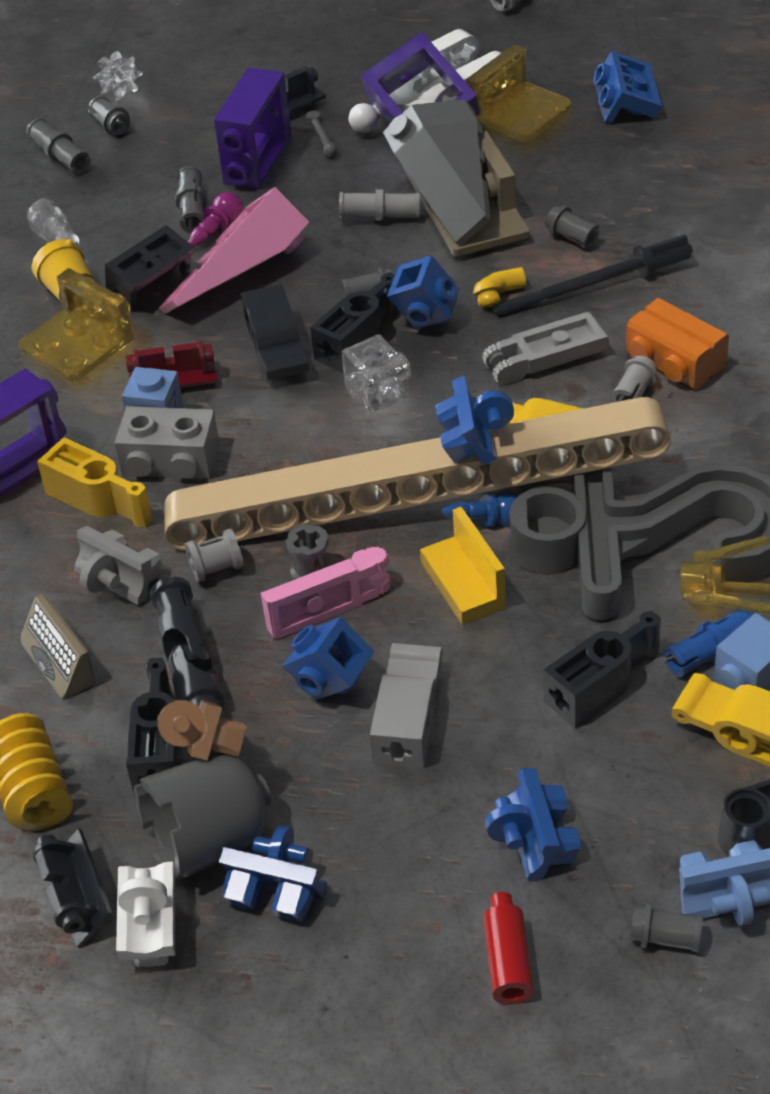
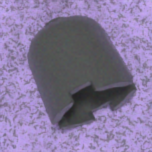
M225 753L211 755L208 757V761L198 759L140 779L141 784L134 787L135 804L141 827L146 829L152 826L161 847L152 851L154 859L158 865L163 862L173 861L175 880L188 877L219 863L223 847L243 852L253 847L255 837H262L266 828V805L271 803V794L267 782L261 774L254 775L249 766L236 756Z

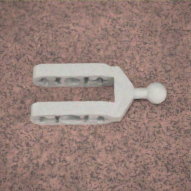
M457 29L432 41L433 45L466 83L471 79L469 86L476 93L478 101L503 89L513 79L516 69L515 62L501 52L492 51L475 60L479 52V41L465 30ZM431 66L389 95L403 112L414 104L453 101L458 96L434 68L430 69ZM361 103L355 105L350 110L348 120L355 132L364 134L371 132L376 127L378 119L384 116L374 104Z

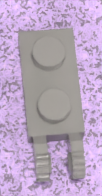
M585 312L513 334L511 338L498 341L496 344L492 343L482 352L483 356L481 357L485 365L494 370L492 374L496 382L504 386L505 384L509 385L511 382H520L527 373L532 374L608 350L609 337L593 315Z

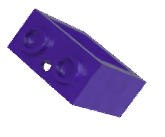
M423 32L361 75L366 96L389 123L403 113L389 95L429 66L434 68L458 96L455 100L465 99L472 107L476 116L480 115L476 93Z
M248 67L214 118L223 185L260 190L291 139L284 72ZM271 108L276 109L278 112L274 113Z
M26 368L0 383V426L26 411L31 432L0 450V498L40 473L37 461L67 433L66 427L58 414L56 403L59 398L55 388L48 380L39 379Z

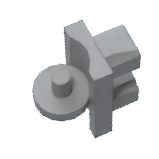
M89 526L77 530L80 552L75 562L74 571L80 574V585L82 588L94 594L107 588L137 605L146 601L149 582L157 579L160 575V554L149 548L140 552L129 548L125 536L113 529L103 534Z

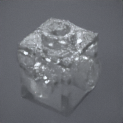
M380 334L341 350L344 382L347 391L353 399H359L371 413L409 396L408 376L411 375V369L408 360L402 352H396Z

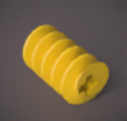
M30 713L13 714L0 720V800L4 806L3 809L7 821L15 828L25 831H40L64 821L71 814L73 802L71 795L67 793L68 788L65 779L62 778L60 765L56 762L57 758L54 749L51 747L49 735L46 733L44 721L37 715Z

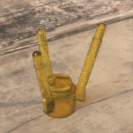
M761 536L713 550L694 551V561H683L681 564L680 587L683 600H692L693 604H713L770 614V604L724 595V593L770 595V584L725 582L724 566L714 564L715 560L765 546L769 543V538Z

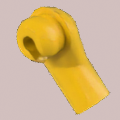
M522 267L494 272L476 283L473 293L474 296L478 297L479 307L487 309L496 306L500 301L498 293L526 288L524 270Z

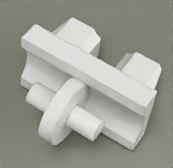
M173 861L163 862L151 868L118 867L116 953L119 961L134 960L135 966L139 968L160 966L168 963V956L175 955V868Z

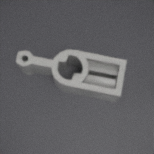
M392 643L387 672L382 676L370 731L373 764L424 768L435 711L436 686L442 663V647Z

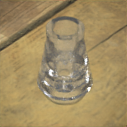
M43 198L31 205L27 212L29 228L48 243L57 239H71L78 246L79 238L74 233L66 213L59 202Z

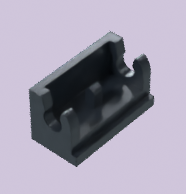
M165 225L105 264L106 296L114 302L120 298L122 293L125 299V309H131L137 303L138 291L178 265L181 274L191 268V255L194 254V247L169 226Z

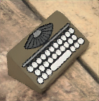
M42 593L36 595L22 630L21 644L60 698L66 700L95 685L94 681L96 680L87 649L47 596Z

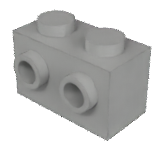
M126 406L115 440L122 476L210 480L219 446L214 410Z

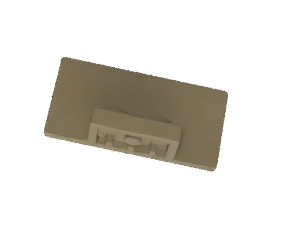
M482 132L483 135L479 137V148L485 154V163L481 164L482 179L487 183L490 220L461 247L454 242L403 167L416 193H420V200L453 256L468 255L476 251L499 245H507L529 238V228L516 209L515 174L488 132Z

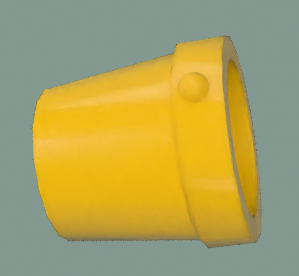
M57 239L49 242L34 256L31 265L33 275L63 305L77 306L88 300L94 293L96 287L95 278L85 262L84 254L71 239Z

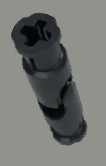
M181 577L160 580L150 590V598L153 607L159 612L160 618L157 622V627L168 661L177 700H187L198 708L201 700L222 707L224 705L223 692L211 658L200 614L192 607L193 593L190 583ZM221 711V717H224L223 711Z

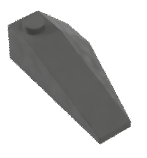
M465 99L411 105L401 115L395 117L383 133L395 156L454 242L461 247L490 220L487 183L482 179L481 164L485 163V154L479 148V137L483 135L482 124Z

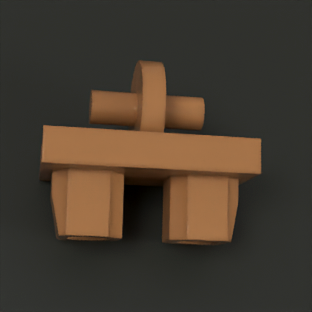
M187 700L170 702L162 709L158 716V729L166 742L174 746H188L187 751L192 757L207 761L210 750L239 757L247 725L236 720L221 717L222 707L201 700L199 708Z

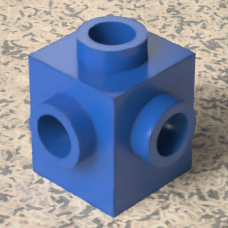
M430 255L399 265L387 297L417 330L434 324H442L450 320L460 288L435 258Z
M338 617L316 628L313 625H309L300 631L291 642V647L294 650L283 667L295 678L297 685L304 692L319 700L334 693L343 695L358 682L361 671L375 651L342 617Z

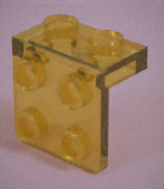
M515 44L466 79V83L477 95L480 115L477 118L480 123L519 141L529 142L571 110L570 99L526 81V49Z
M68 268L56 276L64 309L18 342V347L21 354L65 380L75 382L135 338L130 318L131 310L127 300L119 293H114L97 284L90 277H85Z

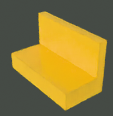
M458 507L453 509L454 537L420 549V559L425 570L460 623L464 625L506 609L505 568L463 508Z

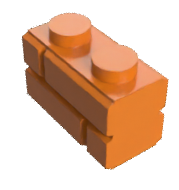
M656 298L645 307L644 311L641 310L628 320L626 325V352L632 358L636 356L650 358L655 363L657 370L663 372L673 382H681L697 390L709 380L710 376L713 377L720 372L727 363L729 335L660 298Z

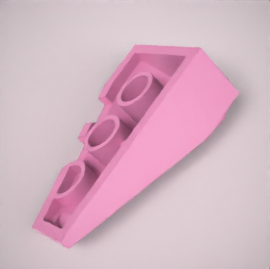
M276 187L272 188L241 212L216 240L217 244L199 260L198 264L201 268L199 270L196 268L188 274L159 309L164 314H167L271 259L282 251L287 255L290 254L303 241L304 237L300 232L307 226L309 221Z

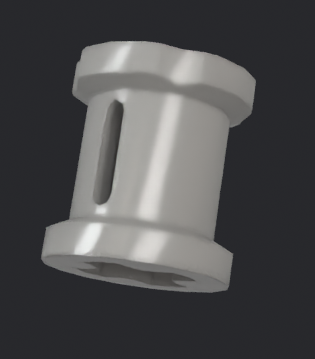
M231 528L224 530L222 536L198 544H195L193 540L185 543L188 561L197 583L205 581L206 575L231 567L239 570L244 566L237 539Z

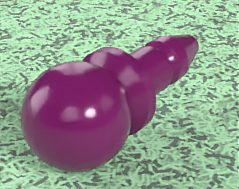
M223 192L216 196L212 206H209L204 212L205 219L199 224V227L192 231L188 243L194 247L204 243L216 230L225 231L229 224L243 211V203L239 196L232 192Z

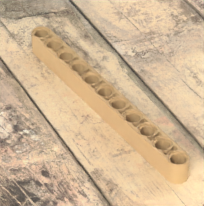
M639 397L509 423L500 430H491L497 459L486 465L481 462L476 454L455 464L443 449L441 437L183 488L170 493L164 502L165 540L174 549L186 551V542L193 540L195 544L211 540L222 536L223 531L230 528L233 530L237 541L291 531L303 524L312 526L650 460L660 457L667 452L671 445V436L660 403L649 397Z

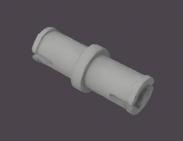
M376 189L375 193L340 192L339 218L375 217V221L383 222V218L419 219L420 193H384V189Z

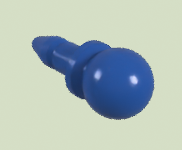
M509 491L500 492L495 496L484 494L480 501L456 502L442 509V514L453 519V509L462 507L470 520H480L481 524L485 527H492L495 524L501 527H509L511 504L518 495Z

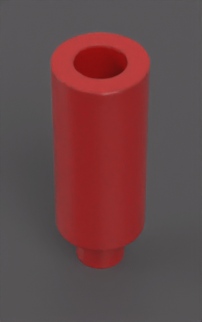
M497 892L490 897L491 908L483 915L492 996L496 1002L503 1005L521 1004L531 999L534 995L524 915L521 908L513 905L510 893Z

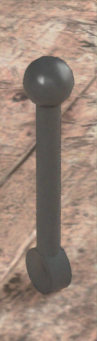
M318 111L306 113V123L314 126L324 145V155L328 158L334 157L337 154L338 148L334 143L330 142L320 124V113Z

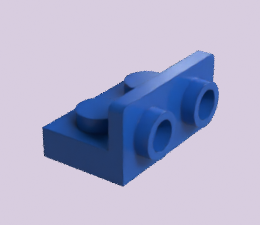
M611 50L605 62L597 66L593 83L596 86L598 104L601 107L604 122L612 124L621 107L634 115L644 114L656 118L662 108V103L651 64Z

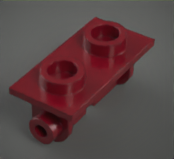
M203 341L172 346L174 357L170 358L165 357L164 347L133 350L134 355L125 356L129 377H131L135 367L177 371L180 388L217 383L212 344L203 345Z

